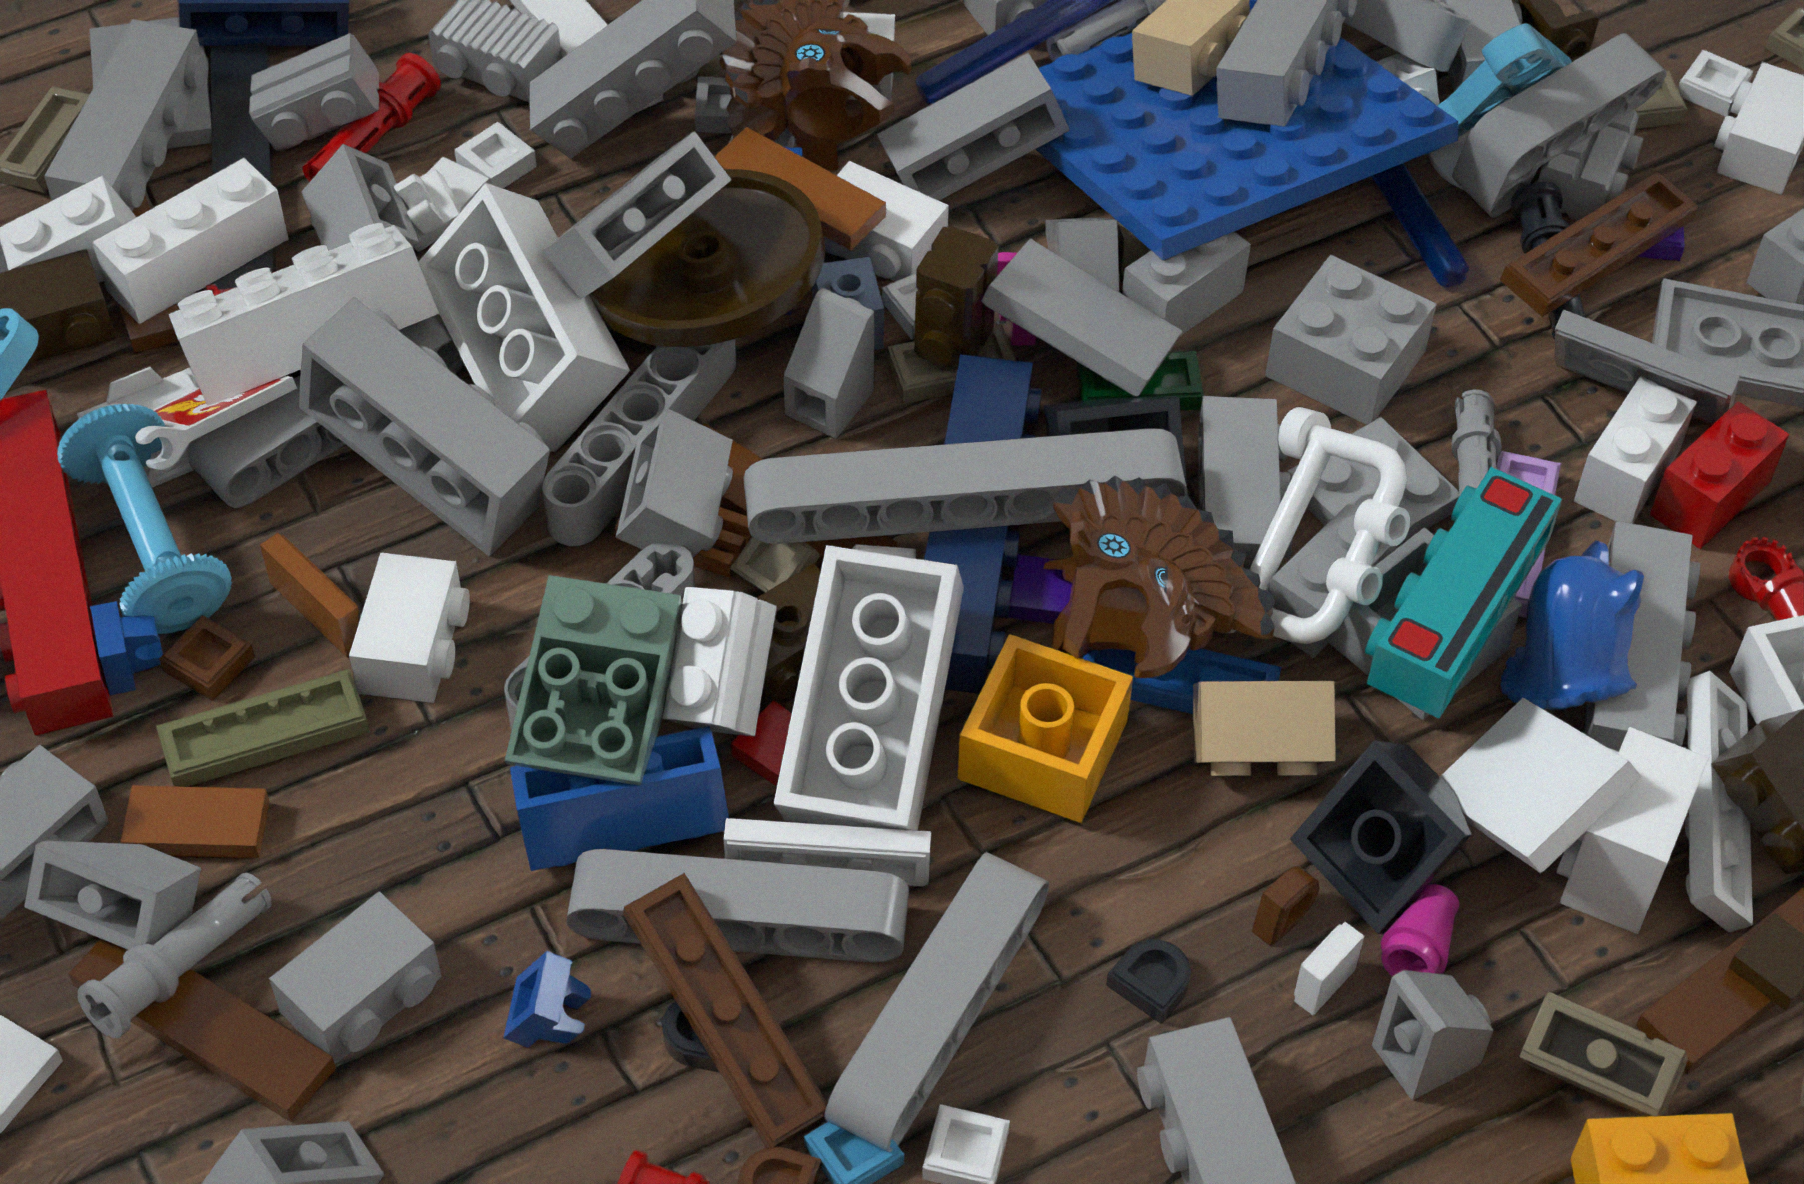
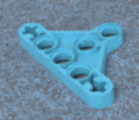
M1521 24L1505 31L1490 41L1482 49L1485 61L1448 99L1437 106L1458 120V137L1473 129L1477 122L1489 111L1572 63V61L1531 25Z

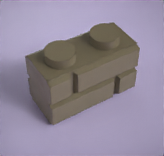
M1549 991L1543 1000L1520 1055V1058L1527 1066L1642 1117L1665 1116L1688 1061L1685 1050L1657 1038L1652 1041L1641 1031Z

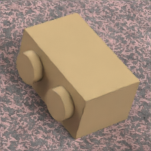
M1166 0L1132 30L1135 80L1193 96L1209 80L1217 75V66L1250 13V0Z
M1334 681L1198 682L1193 684L1194 763H1211V776H1250L1251 763L1277 762V775H1317V762L1335 761Z

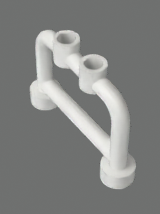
M1296 407L1284 417L1279 429L1278 441L1280 449L1285 455L1300 459V462L1249 569L1259 574L1261 581L1259 588L1268 591L1271 578L1279 568L1331 455L1374 467L1379 470L1381 477L1373 499H1367L1362 502L1354 517L1356 535L1346 557L1337 559L1328 571L1326 585L1329 593L1320 610L1311 617L1300 618L1274 609L1270 617L1275 626L1273 636L1293 643L1311 644L1327 638L1336 631L1348 615L1353 602L1370 605L1377 599L1382 588L1383 579L1381 571L1371 566L1372 561L1381 543L1397 546L1405 539L1410 527V516L1406 509L1398 507L1403 497L1407 476L1406 466L1395 449L1382 442L1331 429L1330 420L1324 413Z

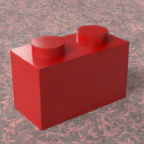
M1737 401L1665 469L1650 516L1674 532L1692 535V544L1701 549L1771 482L1790 434Z

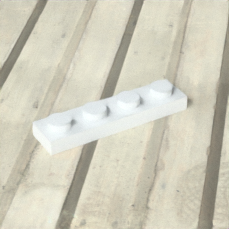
M1707 671L1690 678L1689 685L1687 686V708L1684 711V715H1686V729L1688 731V750L1709 757L1690 804L1689 817L1685 821V831L1689 840L1690 873L1686 877V889L1690 903L1730 933L1753 925L1750 821L1742 809L1729 798L1723 781L1711 763L1748 733L1747 702L1711 671Z

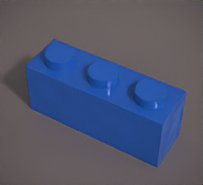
M710 726L656 737L641 786L526 767H510L516 808L530 871L569 865L577 862L578 856L583 852L594 849L636 851L640 848L678 840L699 838L707 834L725 831L726 818H729L721 767Z

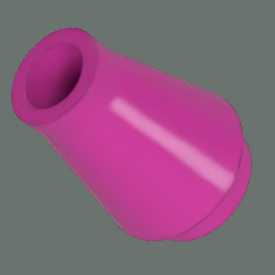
M1427 885L1412 905L1383 935L1381 939V949L1383 952L1381 959L1383 966L1390 975L1394 976L1403 970L1442 974L1445 971L1454 918L1459 909V900L1451 890L1441 885Z

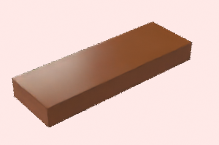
M748 127L714 156L723 169L762 172L779 177L799 188L814 204L819 215L823 236L850 251L886 217L885 201Z

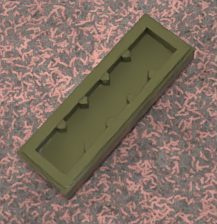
M350 669L156 726L173 786L179 787L196 785L370 732Z

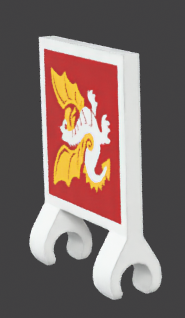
M283 376L210 406H207L200 388L197 387L152 409L158 416H161L166 427L147 426L138 431L135 436L139 444L151 443L157 437L162 442L160 455L154 459L147 460V467L159 470L170 468L179 460L191 441L297 389L293 377Z

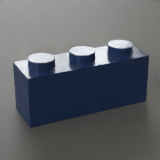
M177 0L179 27L196 30L200 46H233L266 42L267 46L324 45L347 35L349 30V0Z

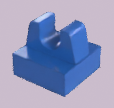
M117 601L90 606L99 658L110 695L136 690L133 674L161 665L159 658L163 655L160 637H158L155 617L149 615L121 617Z
M546 951L517 976L504 1039L529 1048L539 1039L569 1043L583 1032L585 1024L567 1016L563 1009V1004L578 1009L590 1000L591 997L590 987L570 975L572 960Z

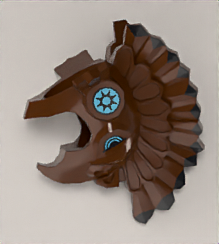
M751 0L749 5L743 2L741 11L734 12L737 42L720 53L719 65L724 71L725 81L730 86L731 99L726 108L729 113L727 126L733 134V139L748 127L772 141L777 140L787 128L796 138V147L802 148L803 158L826 170L837 171L839 165L836 144L852 139L868 129L881 124L895 111L894 103L881 95L871 85H878L883 77L892 72L901 71L909 74L912 71L909 55L898 43L881 35L868 32V26L861 18L849 13L844 18L843 13L851 0H781L780 2L764 0L762 3L757 0ZM851 95L859 101L863 109L855 117H849L846 112L847 100Z
M1116 475L1105 484L1089 479L1079 490L1062 487L1054 500L1053 508L1059 519L1070 529V544L1074 556L1050 560L1044 564L1043 568L1063 570L1062 575L1064 579L1072 583L1070 601L1054 621L1052 649L1066 654L1070 653L1077 659L1082 655H1087L1092 650H1132L1136 652L1134 662L1138 663L1135 668L1134 677L1152 678L1173 670L1184 659L1189 647L1193 651L1205 647L1212 639L1213 631L1229 633L1233 629L1259 639L1273 638L1275 626L1270 617L1273 614L1276 600L1270 591L1259 588L1261 582L1259 574L1244 568L1246 554L1234 549L1233 531L1218 529L1214 523L1212 513L1197 509L1189 496H1175L1171 493L1166 483L1152 489L1146 486L1140 477L1127 483Z

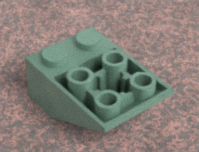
M549 575L506 752L505 763L507 765L641 786L663 719L678 626L681 624L682 618L681 596Z

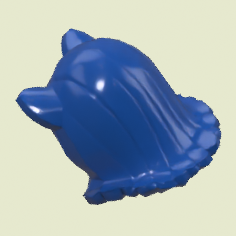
M1597 540L1581 556L1556 559L1540 571L1532 586L1528 600L1526 646H1520L1515 649L1514 657H1510L1506 661V669L1503 671L1500 683L1502 693L1507 695V698L1516 704L1524 698L1543 710L1567 709L1570 706L1577 707L1583 705L1584 702H1598L1608 698H1615L1628 693L1631 689H1636L1637 684L1631 678L1628 668V652L1632 641L1634 615L1641 604L1640 592L1644 579L1643 573L1631 570L1623 574L1610 567L1608 547L1605 543Z

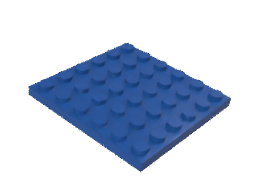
M1250 0V12L1257 0ZM1132 33L1108 38L1101 45L1077 55H1063L1058 57L1053 63L1038 68L1050 86L1070 131L1035 150L1162 260L1458 141V120L1342 37L1339 38L1336 46L1330 45L1326 52L1321 74L1312 77L1305 103L1296 106L1285 127L1218 118L1217 75L1209 80L1193 96L1136 81L1134 76Z

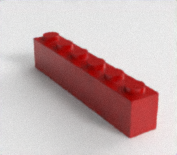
M47 390L4 398L0 401V612L6 611L7 622L0 624V647L5 662L14 661L16 673L5 675V684L14 714L26 712L35 736L114 717L108 686L99 658L90 607L93 604L69 476L61 469V464L57 459V448L61 441L60 429Z

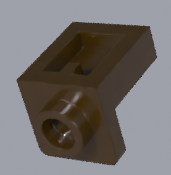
M1553 0L1515 1L1521 9L1522 24L1531 25L1565 53L1572 62L1590 52L1599 22V17L1593 10L1566 17L1561 7Z

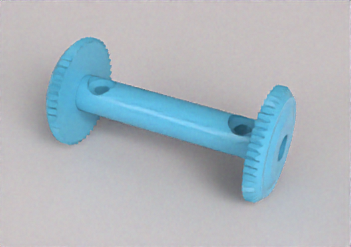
M114 404L104 406L87 413L66 431L57 448V459L64 473H67L72 479L77 478L78 482L82 480L84 483L90 481L91 484L94 482L99 484L102 481L106 484L108 482L145 572H139L138 577H133L134 581L128 582L129 586L125 587V592L121 593L123 597L120 598L119 609L122 616H154L158 634L188 629L202 615L209 618L223 604L231 589L232 577L226 564H223L222 560H218V557L213 558L212 555L207 557L206 554L200 556L199 553L195 556L192 553L188 556L185 554L181 556L143 468L147 466L146 461L150 459L151 454L161 450L162 442L157 437L151 443L139 444L135 438L137 432L144 427H166L161 416H158L152 409L141 405Z

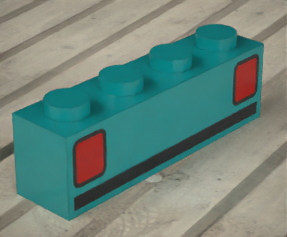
M1493 467L1489 468L1477 489L1467 485L1458 498L1452 512L1451 520L1455 522L1449 532L1439 528L1426 550L1423 564L1427 565L1421 576L1411 572L1404 581L1394 605L1398 612L1392 621L1381 618L1375 626L1365 649V654L1373 657L1367 684L1440 719L1550 540L1562 498Z

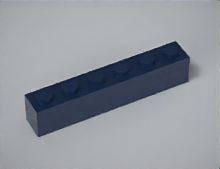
M960 354L944 445L1035 438V435L1025 434L1026 424L1038 425L1042 389L1031 388L1033 363ZM1011 525L929 532L924 560L957 565L964 586L945 685L946 690L980 694L987 680L988 669L993 668L1004 646L1005 632L995 631L996 618L1008 619L1010 612L1013 581L1002 580L1004 567L1016 568L1020 544V531L1010 530Z

